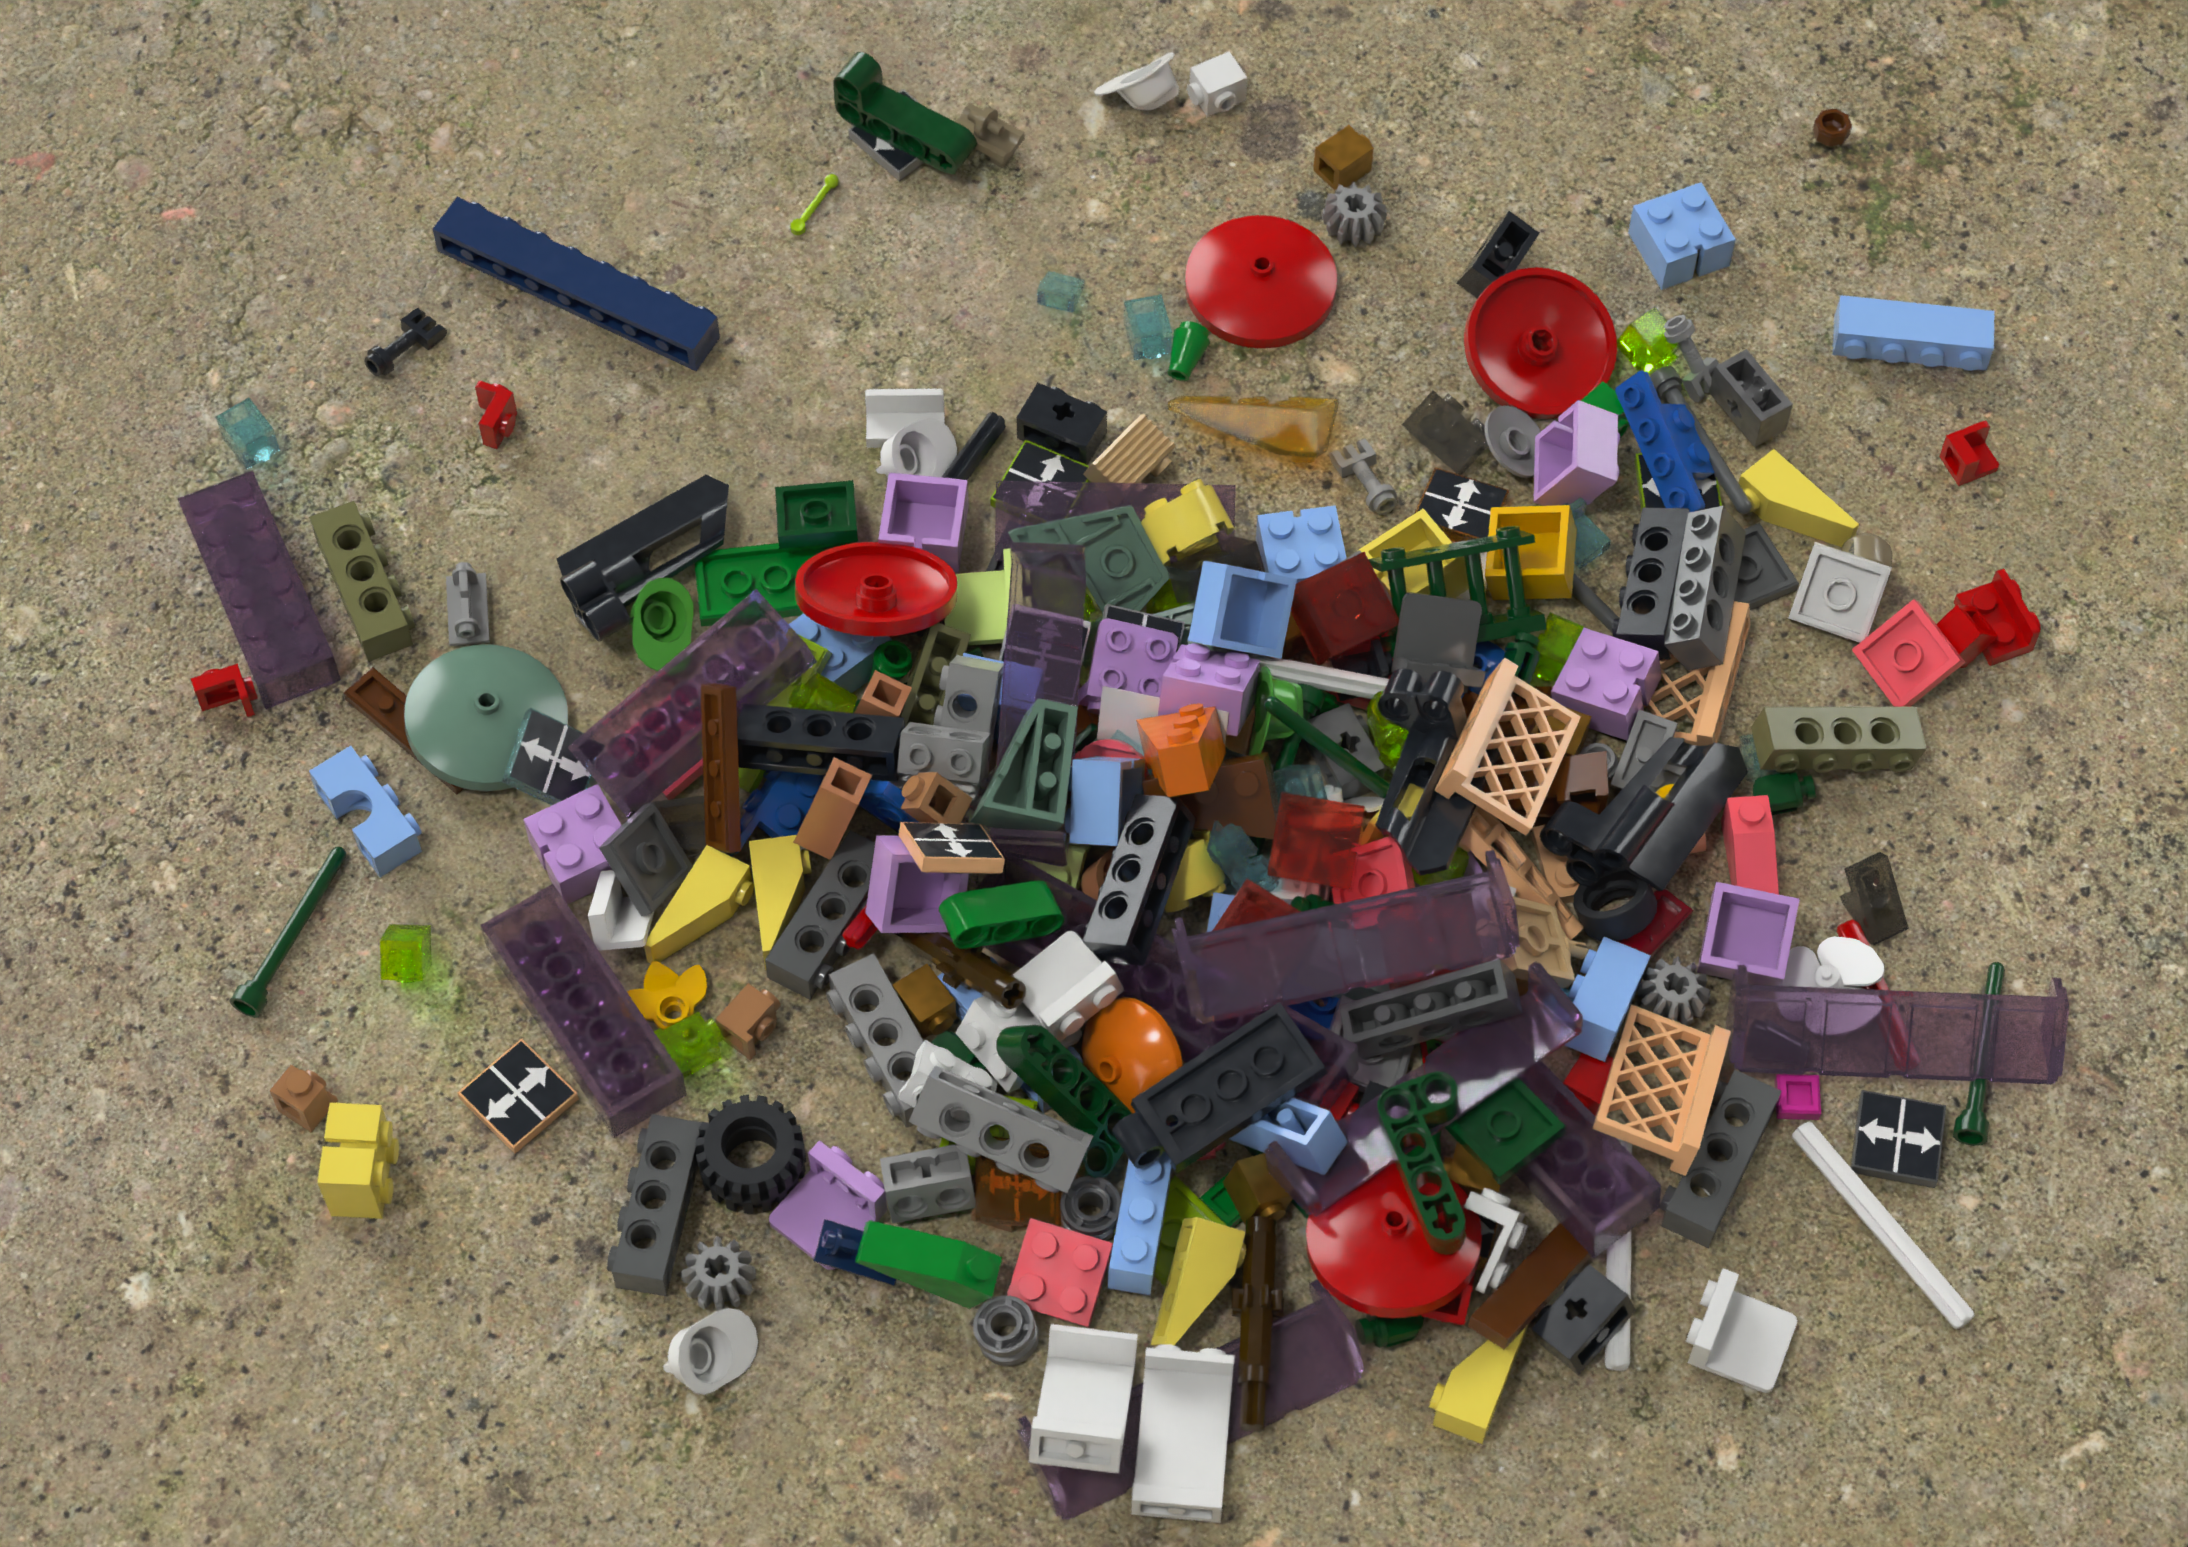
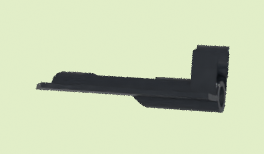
M706 474L557 557L556 561L562 575L560 583L571 602L577 622L581 623L597 641H602L633 623L634 616L630 618L625 607L636 601L639 591L649 581L657 578H672L724 544L729 485ZM701 524L700 543L650 571L649 562L654 550Z
M1402 668L1392 673L1378 701V710L1381 715L1392 723L1408 730V734L1375 826L1384 837L1388 834L1395 840L1401 849L1404 860L1422 876L1448 870L1477 805L1456 792L1447 799L1434 791L1467 722L1461 699L1464 692L1462 681L1450 672L1436 671L1431 674L1428 682H1425L1417 672ZM1498 748L1486 750L1492 766L1496 764L1499 758ZM1485 776L1473 778L1471 785L1484 791L1487 784ZM1411 783L1424 788V792L1409 821L1398 807Z
M1669 737L1600 815L1578 803L1564 802L1541 830L1540 840L1544 847L1553 854L1568 858L1565 865L1566 871L1580 885L1592 887L1604 876L1627 870L1656 890L1662 891L1726 804L1727 798L1731 797L1748 773L1739 747L1719 743L1698 746L1686 743L1684 738ZM1666 764L1687 767L1665 798L1649 788Z

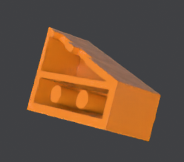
M1200 703L1190 704L1180 708L1178 713L1136 720L1146 766L1152 770L1154 778H1158L1159 785L1167 797L1209 791L1226 755L1216 706L1204 708L1203 704Z

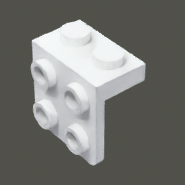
M1074 931L1064 933L1013 974L1026 987V994L1022 1002L1043 1027L1059 1042L1075 1033L1083 1023L1099 1010L1111 1004L1124 991L1115 971L1106 961L1102 963Z
M982 996L972 1002L956 1034L1007 1093L1019 1089L1024 1081L999 1057L996 1049L999 1033L1009 1026L1043 1025L1023 1002L1016 1008L1007 1009ZM1078 1029L1060 1043L1066 1048L1078 1043L1082 1036L1081 1030Z
M1485 1187L1482 1194L1471 1191L1464 1207L1504 1225L1476 1287V1291L1489 1294L1492 1288L1497 1289L1505 1281L1510 1265L1504 1263L1510 1248L1519 1249L1527 1232L1528 1225L1522 1223L1525 1214L1508 1207L1511 1198Z
M1722 1268L1718 1282L1709 1280L1700 1304L1708 1307L1704 1319L1694 1318L1686 1339V1343L1694 1345L1688 1363L1760 1392L1768 1393L1774 1388L1797 1325V1318L1788 1311L1733 1291L1739 1274Z

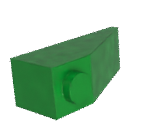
M869 1220L865 1224L855 1262L971 1309L992 1298L1002 1257L965 1241Z

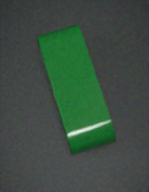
M1031 881L960 892L946 898L939 906V913L955 947L959 949L1042 937L1055 932L1064 923L1063 914L1048 883L1045 881Z

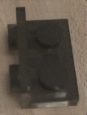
M1432 390L1405 420L1402 426L1457 475L1462 476L1485 449L1491 452L1485 437V425L1476 417L1470 423L1461 415L1465 408L1450 394L1442 398Z

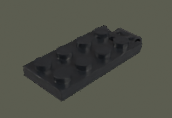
M1279 1002L1133 1098L1131 1106L1136 1113L1129 1114L1117 1122L1112 1133L1134 1167L1144 1168L1153 1164L1165 1151L1171 1160L1172 1168L1177 1174L1327 1075L1328 1071ZM1178 1121L1176 1126L1169 1127L1170 1123Z

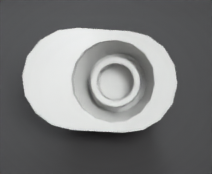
M1168 53L1145 67L1128 72L1104 83L1094 91L1095 95H1105L1117 91L1132 107L1139 110H1153L1162 106L1179 93V86L1168 63L1173 58L1174 53Z
M926 418L916 421L900 429L883 444L880 452L881 465L876 471L878 474H885L887 478L889 473L942 477L957 456L955 438L950 429L940 420Z
M726 1308L716 1311L691 1327L677 1333L669 1346L668 1362L663 1365L664 1371L673 1373L676 1379L685 1384L694 1393L706 1395L714 1392L739 1377L751 1366L756 1356L758 1345L756 1328L750 1317L740 1310Z

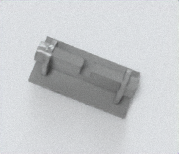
M460 562L456 565V569L452 571V576H446L449 646L490 643L486 573L476 574L470 563Z

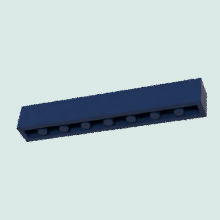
M456 197L432 229L438 252L694 371L699 369L720 339L717 316L703 306L696 307L685 302L673 292L661 291L649 285L638 276L631 277L622 273L608 262H598L585 256L573 246L566 247L551 240L540 231L533 232L522 227L512 218L496 215L477 202L470 203Z

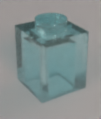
M1162 294L1124 301V326L1133 359H1156L1162 355L1171 354L1172 330Z
M250 398L243 400L216 416L223 440L246 469L251 468L257 463L267 461L274 453L280 451L273 427Z

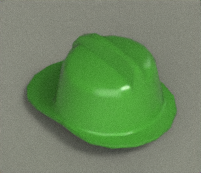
M657 578L649 581L639 591L638 597L630 611V618L634 616L633 623L631 624L633 647L638 658L647 667L657 672H671L681 667L688 657L693 622V601L688 590L680 582L672 578Z
M1267 666L1262 667L1258 674L1254 702L1255 717L1249 755L1261 753L1265 741L1288 738L1295 733L1266 711L1264 702L1268 697L1278 698L1303 717V692L1301 686L1272 677Z

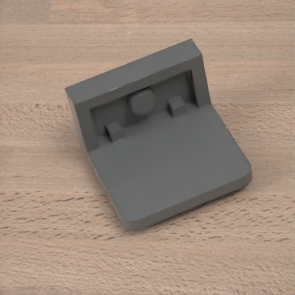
M1412 592L1406 593L1402 599L1391 672L1402 668L1410 669L1417 672L1425 682H1428L1431 674L1434 672L1447 671L1456 675L1464 685L1463 693H1468L1469 686L1482 688L1485 671L1473 666L1482 612L1481 604L1474 600Z

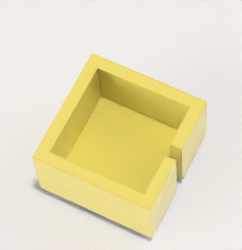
M1421 509L1359 550L1369 563V559L1381 557V551L1385 549L1404 547L1405 552L1451 544L1452 542L1428 513ZM1464 556L1442 560L1447 597L1456 598L1469 590ZM1426 564L1404 567L1407 593L1430 595ZM1372 568L1391 597L1388 571L1381 572Z
M329 1103L324 1139L325 1142H340V1147L323 1146L317 1183L331 1216L382 1219L384 1204H390L392 1201L393 1179L388 1177L390 1164H396L398 1161L399 1141L397 1138H393L392 1121H387L381 1105Z

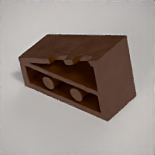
M1607 751L1563 757L1533 827L1546 825L1559 806L1567 801L1578 803L1598 815L1601 814L1606 808L1609 795ZM1533 770L1521 772L1527 788L1539 786ZM1520 798L1508 800L1511 809L1525 818L1527 813ZM1498 819L1509 832H1519Z
M1269 752L1223 760L1209 791L1173 796L1179 797L1197 818L1193 827L1195 829L1280 840L1284 834ZM1149 774L1143 779L1144 795L1167 797L1159 785L1158 778H1154L1153 774Z

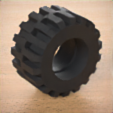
M749 1095L739 1096L740 1102L733 1104L731 1099L722 1102L723 1110L720 1112L713 1108L708 1113L709 1123L702 1121L698 1129L700 1137L696 1138V1157L703 1185L706 1191L711 1190L712 1198L718 1204L725 1199L726 1208L734 1212L738 1206H742L744 1214H754L755 1207H762L764 1213L772 1210L771 1203L777 1201L780 1204L787 1196V1192H791L799 1183V1179H802L805 1175L804 1162H806L803 1134L800 1125L796 1123L794 1114L791 1111L785 1113L782 1103L775 1100L772 1105H769L766 1096L758 1095L756 1101H750ZM747 1141H761L775 1149L773 1156L766 1163L754 1168L738 1167L727 1160L728 1155L736 1146Z

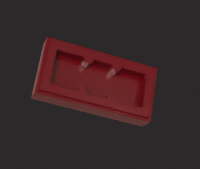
M1665 888L1662 891L1656 890L1654 892L1657 900V913L1652 922L1640 933L1628 939L1617 941L1651 955L1649 961L1692 917L1694 911Z

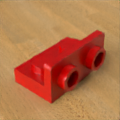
M2005 569L1996 571L1992 582L1956 594L1953 602L1955 606L1957 604L1975 606L1998 635L1982 651L1990 666L2033 651L2041 631L2040 622L2034 612H2029L2022 600V593L2018 583L2010 579Z

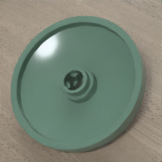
M471 645L441 655L418 674L406 697L404 711L405 732L408 743L416 758L438 778L452 785L470 790H503L524 784L510 775L532 710L568 727L567 700L560 683L553 673L534 657L505 646Z

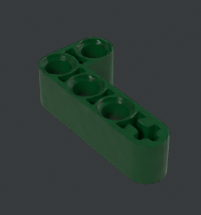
M856 52L833 80L835 108L845 121L945 173H956L977 147L975 136L963 125L883 85L882 69L879 63L867 53Z
M1023 1025L1004 1028L999 1033L996 1042L997 1053L1001 1060L1070 1126L1093 1136L1075 1178L1078 1179L1085 1176L1093 1178L1106 1177L1113 1170L1124 1152L1113 1135L1112 1130L1117 1122L1133 1113L1043 1026Z
M1437 1071L1386 1089L1380 1095L1377 1107L1380 1128L1427 1243L1435 1252L1448 1255L1460 1250L1465 1243V1218L1429 1129L1453 1119L1457 1114L1459 1101L1457 1083L1454 1078L1445 1072ZM1434 1092H1443L1449 1095V1099L1443 1103H1433L1428 1100V1097ZM1393 1107H1403L1409 1111L1402 1118H1392L1387 1115V1112ZM1409 1145H1419L1425 1150L1416 1157L1407 1156L1402 1152ZM1428 1183L1436 1184L1441 1188L1437 1194L1432 1196L1423 1195L1418 1191L1421 1186ZM1442 1211L1447 1227L1453 1229L1451 1233L1445 1234V1231L1438 1226V1214Z

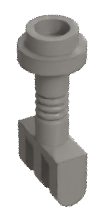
M1678 315L1665 323L1664 336L1668 343L1678 344L1691 370L1682 379V383L1689 397L1694 402H1700L1705 397V393H1709L1714 368L1719 363L1716 358L1706 357L1702 360L1691 338V335L1695 332L1692 321L1686 319L1684 315Z
M1365 438L1357 441L1360 454H1358L1352 444L1343 447L1346 460L1338 450L1330 452L1331 463L1341 478L1355 473L1368 492L1365 502L1372 512L1384 515L1395 508L1397 504L1396 491L1389 484L1381 485L1369 467L1376 464V453Z

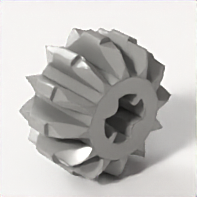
M1355 182L1352 183L1349 189L1339 185L1335 193H1328V197L1325 200V209H1323L1322 220L1327 225L1328 236L1338 235L1339 244L1349 240L1352 241L1354 247L1357 246L1359 240L1370 244L1374 239V235H1381L1384 229V220L1387 217L1386 205L1382 204L1381 193H1372L1369 184L1363 189L1357 188Z
M1679 956L1673 959L1672 965H1669L1660 958L1656 962L1655 969L1648 967L1644 971L1642 977L1644 981L1639 984L1637 992L1639 997L1643 998L1640 1007L1673 1021L1678 1020L1682 1024L1689 1026L1692 1023L1693 1017L1700 1019L1706 1009L1704 1004L1709 1002L1710 990L1705 988L1707 984L1706 974H1695L1697 968L1695 962L1687 967L1681 966Z
M716 1236L713 1241L714 1246L710 1248L705 1243L699 1241V1244H697L699 1255L687 1253L685 1261L688 1268L683 1269L681 1272L682 1281L688 1284L685 1288L687 1296L690 1299L698 1297L699 1307L703 1310L712 1302H715L716 1311L724 1309V1302L730 1301L733 1306L738 1308L741 1304L738 1294L751 1296L753 1289L749 1281L756 1278L755 1267L749 1265L752 1262L750 1252L748 1250L739 1252V1243L735 1239L726 1247H723L721 1238Z

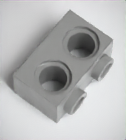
M909 722L901 731L897 773L918 775V773L937 772L948 780L979 784L987 774L991 733Z
M957 1144L880 1158L885 1194L892 1223L977 1208L968 1155L957 1149Z

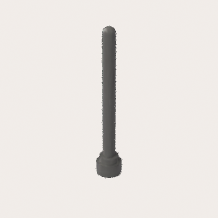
M1672 366L1659 368L1650 376L1659 399L1669 404L1686 405V408L1693 415L1694 426L1700 440L1709 452V460L1715 472V477L1737 511L1741 514L1749 513L1752 509L1750 500L1682 396V380Z

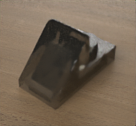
M1878 852L1844 868L1851 891L1841 895V901L1851 917L1860 924L1866 939L1871 945L1874 946L1909 929L1887 855Z

